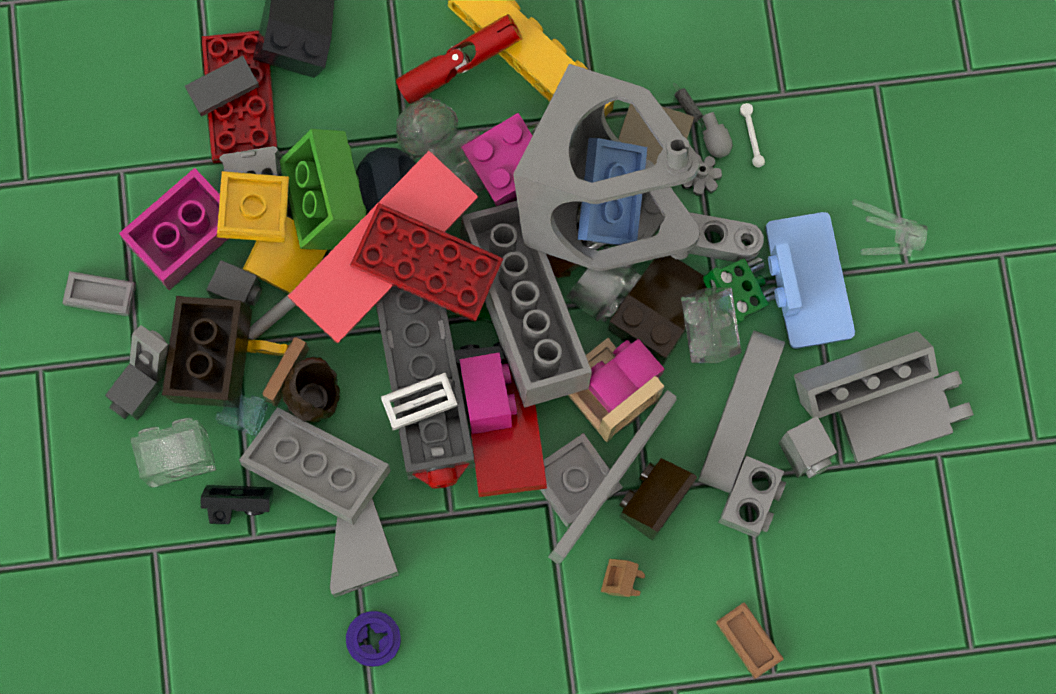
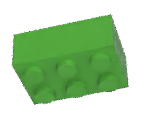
M310 129L279 161L283 176H289L288 198L300 249L333 250L367 215V210L363 204L359 188V178L355 172L352 150L348 144L346 132Z

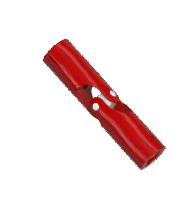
M506 14L452 46L447 51V54L433 57L396 79L397 86L405 100L412 104L447 84L457 74L467 72L523 39L521 32L512 17ZM468 45H475L476 54L470 62L469 56L464 53L462 48Z

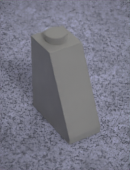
M373 498L354 525L337 517L330 590L334 598L399 575Z

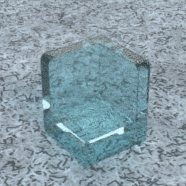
M241 395L239 408L224 407L222 413L217 412L215 419L221 425L257 436L268 404L265 399L253 395L251 398Z

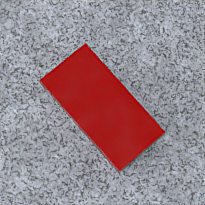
M259 31L202 36L205 75L243 56L259 84L258 88L208 113L213 163L221 162L219 158L223 154L272 146L278 149L271 68L269 64L253 60Z
M378 203L350 266L476 322L504 258Z
M511 371V384L505 385L507 395L514 394L517 414L511 415L512 427L472 434L471 431L479 497L547 489L536 404L524 408Z

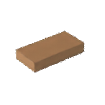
M297 337L293 338L262 393L266 402L277 407L283 396L282 389L292 368L296 367L305 358L309 350L305 341Z
M745 602L715 622L754 679L784 660Z

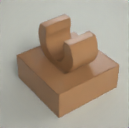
M609 559L601 592L621 597L640 596L641 592L633 589L635 578H645V574L638 570L639 564L628 560Z

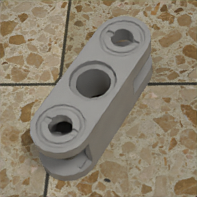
M689 212L698 224L700 231L699 240L690 249L689 254L732 262L745 258L747 263L758 256L764 243V236L756 225ZM710 231L716 232L720 235L721 241L719 243H710L706 240L705 233ZM742 241H746L749 245L745 246Z

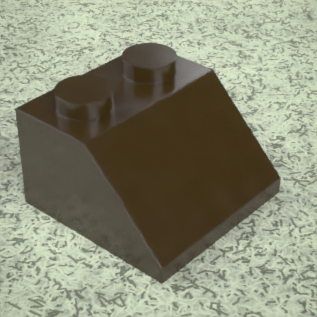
M662 458L656 465L651 462L647 465L639 477L643 481L637 492L630 489L619 504L623 508L620 518L651 540L655 538L697 479V476Z

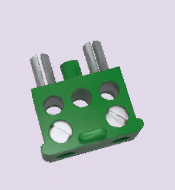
M743 258L721 269L714 268L703 277L708 291L729 328L735 327L745 318L758 313L769 305V301L775 299V293L768 297L765 296L775 292L776 287L762 292L760 287L766 283L762 275L754 277L753 272L764 268V262L760 263L762 261L761 258H756L748 263Z

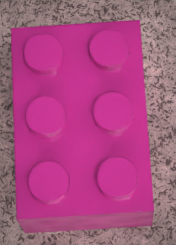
M196 168L191 170L119 233L127 246L168 290H171L229 239L217 238L220 194Z

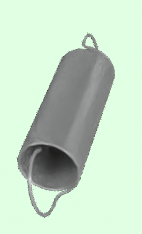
M685 88L677 90L674 94L686 114L694 116L693 123H698V120L703 116Z

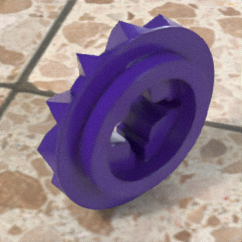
M378 611L365 612L357 616L349 625L346 633V646L350 655L358 663L369 667L381 666L389 662L396 656L401 644L400 630L396 622L387 614ZM368 625L376 634L388 633L379 641V653L371 644L359 645L368 638Z

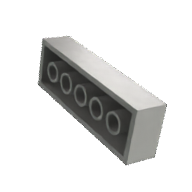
M514 201L462 215L461 239L504 258L485 299V303L524 408L588 389L592 374L591 368L546 253L524 246L518 202Z

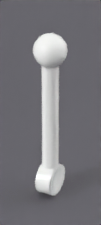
M744 103L740 108V114L746 120L754 154L752 163L755 167L760 168L764 165L765 159L760 155L751 118L753 107L749 103Z

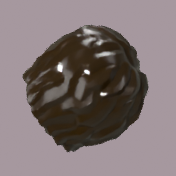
M310 357L300 361L296 367L291 369L282 389L283 401L289 411L304 422H320L322 419H327L334 415L340 399V388L337 385L336 372L321 357Z

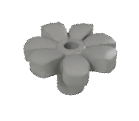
M698 155L700 162L698 174L693 180L682 184L684 189L694 186L693 193L695 195H702L704 188L708 192L713 193L718 187L715 180L721 179L722 171L719 168H713L715 165L713 157L708 156L702 161L701 156Z

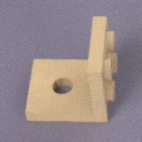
M609 338L586 355L590 368L600 361L607 364L616 357L613 354L616 347ZM654 376L610 413L607 412L589 389L569 394L568 397L602 438L609 442L616 433L626 425H630L642 412L659 401L664 385Z

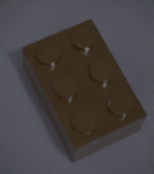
M176 296L162 395L174 403L239 408L252 309L241 300Z

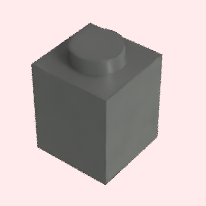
M220 260L206 289L213 299L241 300L248 307L250 305L255 306L262 293V288L259 287L261 283L257 275Z
M129 363L105 396L112 402L109 407L112 411L123 419L130 415L138 421L162 388L157 382Z

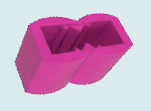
M637 339L632 344L629 340H626L613 351V354L616 356L607 364L600 361L591 368L592 374L588 389L608 413L654 376L659 378L665 370L640 339Z

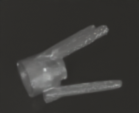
M856 199L852 201L854 206L887 219L884 220L873 216L866 217V221L895 230V242L901 244L900 247L861 249V255L903 254L911 256L913 250H923L928 231L926 225L917 224V221L902 218Z

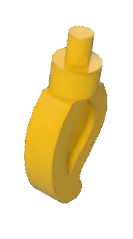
M248 339L247 352L284 356L289 345Z

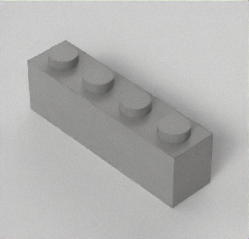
M918 331L797 373L794 375L800 404L812 418L816 416L821 418L938 376L939 373L933 346Z

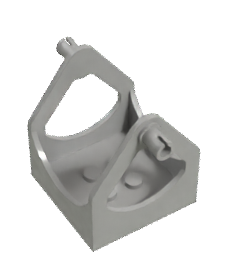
M572 64L568 65L513 174L524 246L597 271L610 270L669 255L679 260L688 257V252L699 240L700 231L698 224L671 187L693 180L698 174L700 162L697 153L691 147L689 141L682 135L648 89ZM615 100L632 104L663 148L658 155L657 163L654 165L650 160L646 159V166L643 170L593 183L585 181L589 138L621 142L613 134L606 122L604 115L605 105ZM648 192L665 217L657 235L597 251L585 247L581 240H577L576 221L581 202L600 204Z

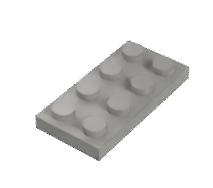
M278 407L239 459L241 465L246 469L352 525L357 521L391 471L389 464Z

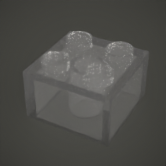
M192 418L179 419L172 422V427L159 430V427H150L140 430L138 432L139 436L130 438L139 476L151 488L217 470L208 432L198 420L192 421Z

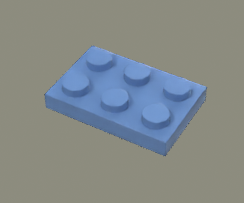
M589 138L584 180L593 183L645 169L648 147L601 138ZM642 194L600 204L582 202L577 240L611 245H622L637 241Z

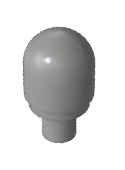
M714 112L702 116L706 130L702 132L704 135L703 140L708 152L717 158L727 156L733 146L728 129L725 128L724 124H718Z

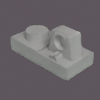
M140 325L132 334L130 364L155 382H158L164 374L169 344L156 331H149Z

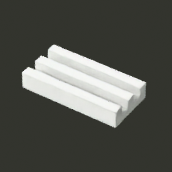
M446 373L381 396L393 431L458 406ZM441 383L444 389L393 408L391 406V402ZM445 396L448 398L445 402L396 419L395 415Z

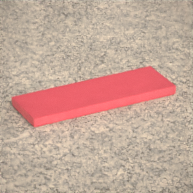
M428 151L378 203L446 232L478 199V196L437 157ZM378 203L288 295V298L337 344L394 286L350 266Z

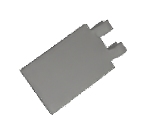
M951 372L936 379L932 377L838 411L856 464L951 435L953 433L951 424L970 419V416L974 415L970 403H964L950 409L944 392L958 388L962 384L959 372Z

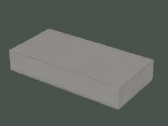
M69 271L62 303L65 306L130 317L136 284L130 281Z

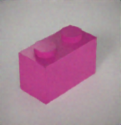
M500 353L459 359L472 434L511 428V415L517 414L514 394L507 395L505 384H511L509 365L501 363Z

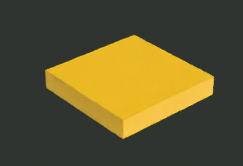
M222 171L217 238L285 242L289 176Z
M286 216L285 242L256 240L243 270L257 275L259 279L289 294L322 261L327 250L300 249L294 220Z

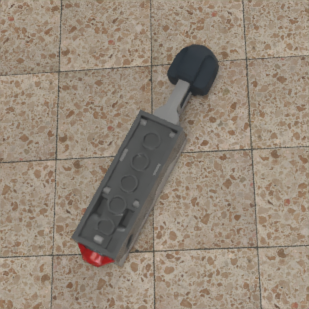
M381 147L368 153L360 162L356 175L359 178V188L367 214L416 164L407 153L397 148ZM393 286L376 304L391 391L395 392L446 373L458 404L457 407L399 428L408 480L418 478L433 489L453 486L466 469L475 467L447 311L446 308ZM441 383L394 401V407L444 389ZM445 396L443 398L437 399L435 401L397 414L396 418L400 419L407 415L445 402L448 400L447 396Z

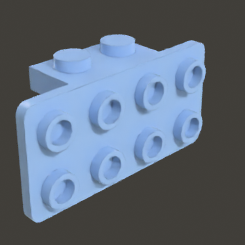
M826 212L769 221L765 227L771 255L768 256V265L771 276L775 275L777 283L775 299L778 308L782 307L789 345L793 349L852 339L855 335V329L830 215Z

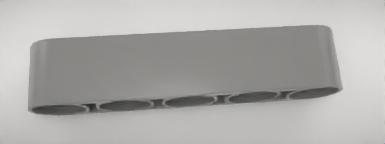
M753 330L698 482L727 493L731 492L785 345L784 341Z

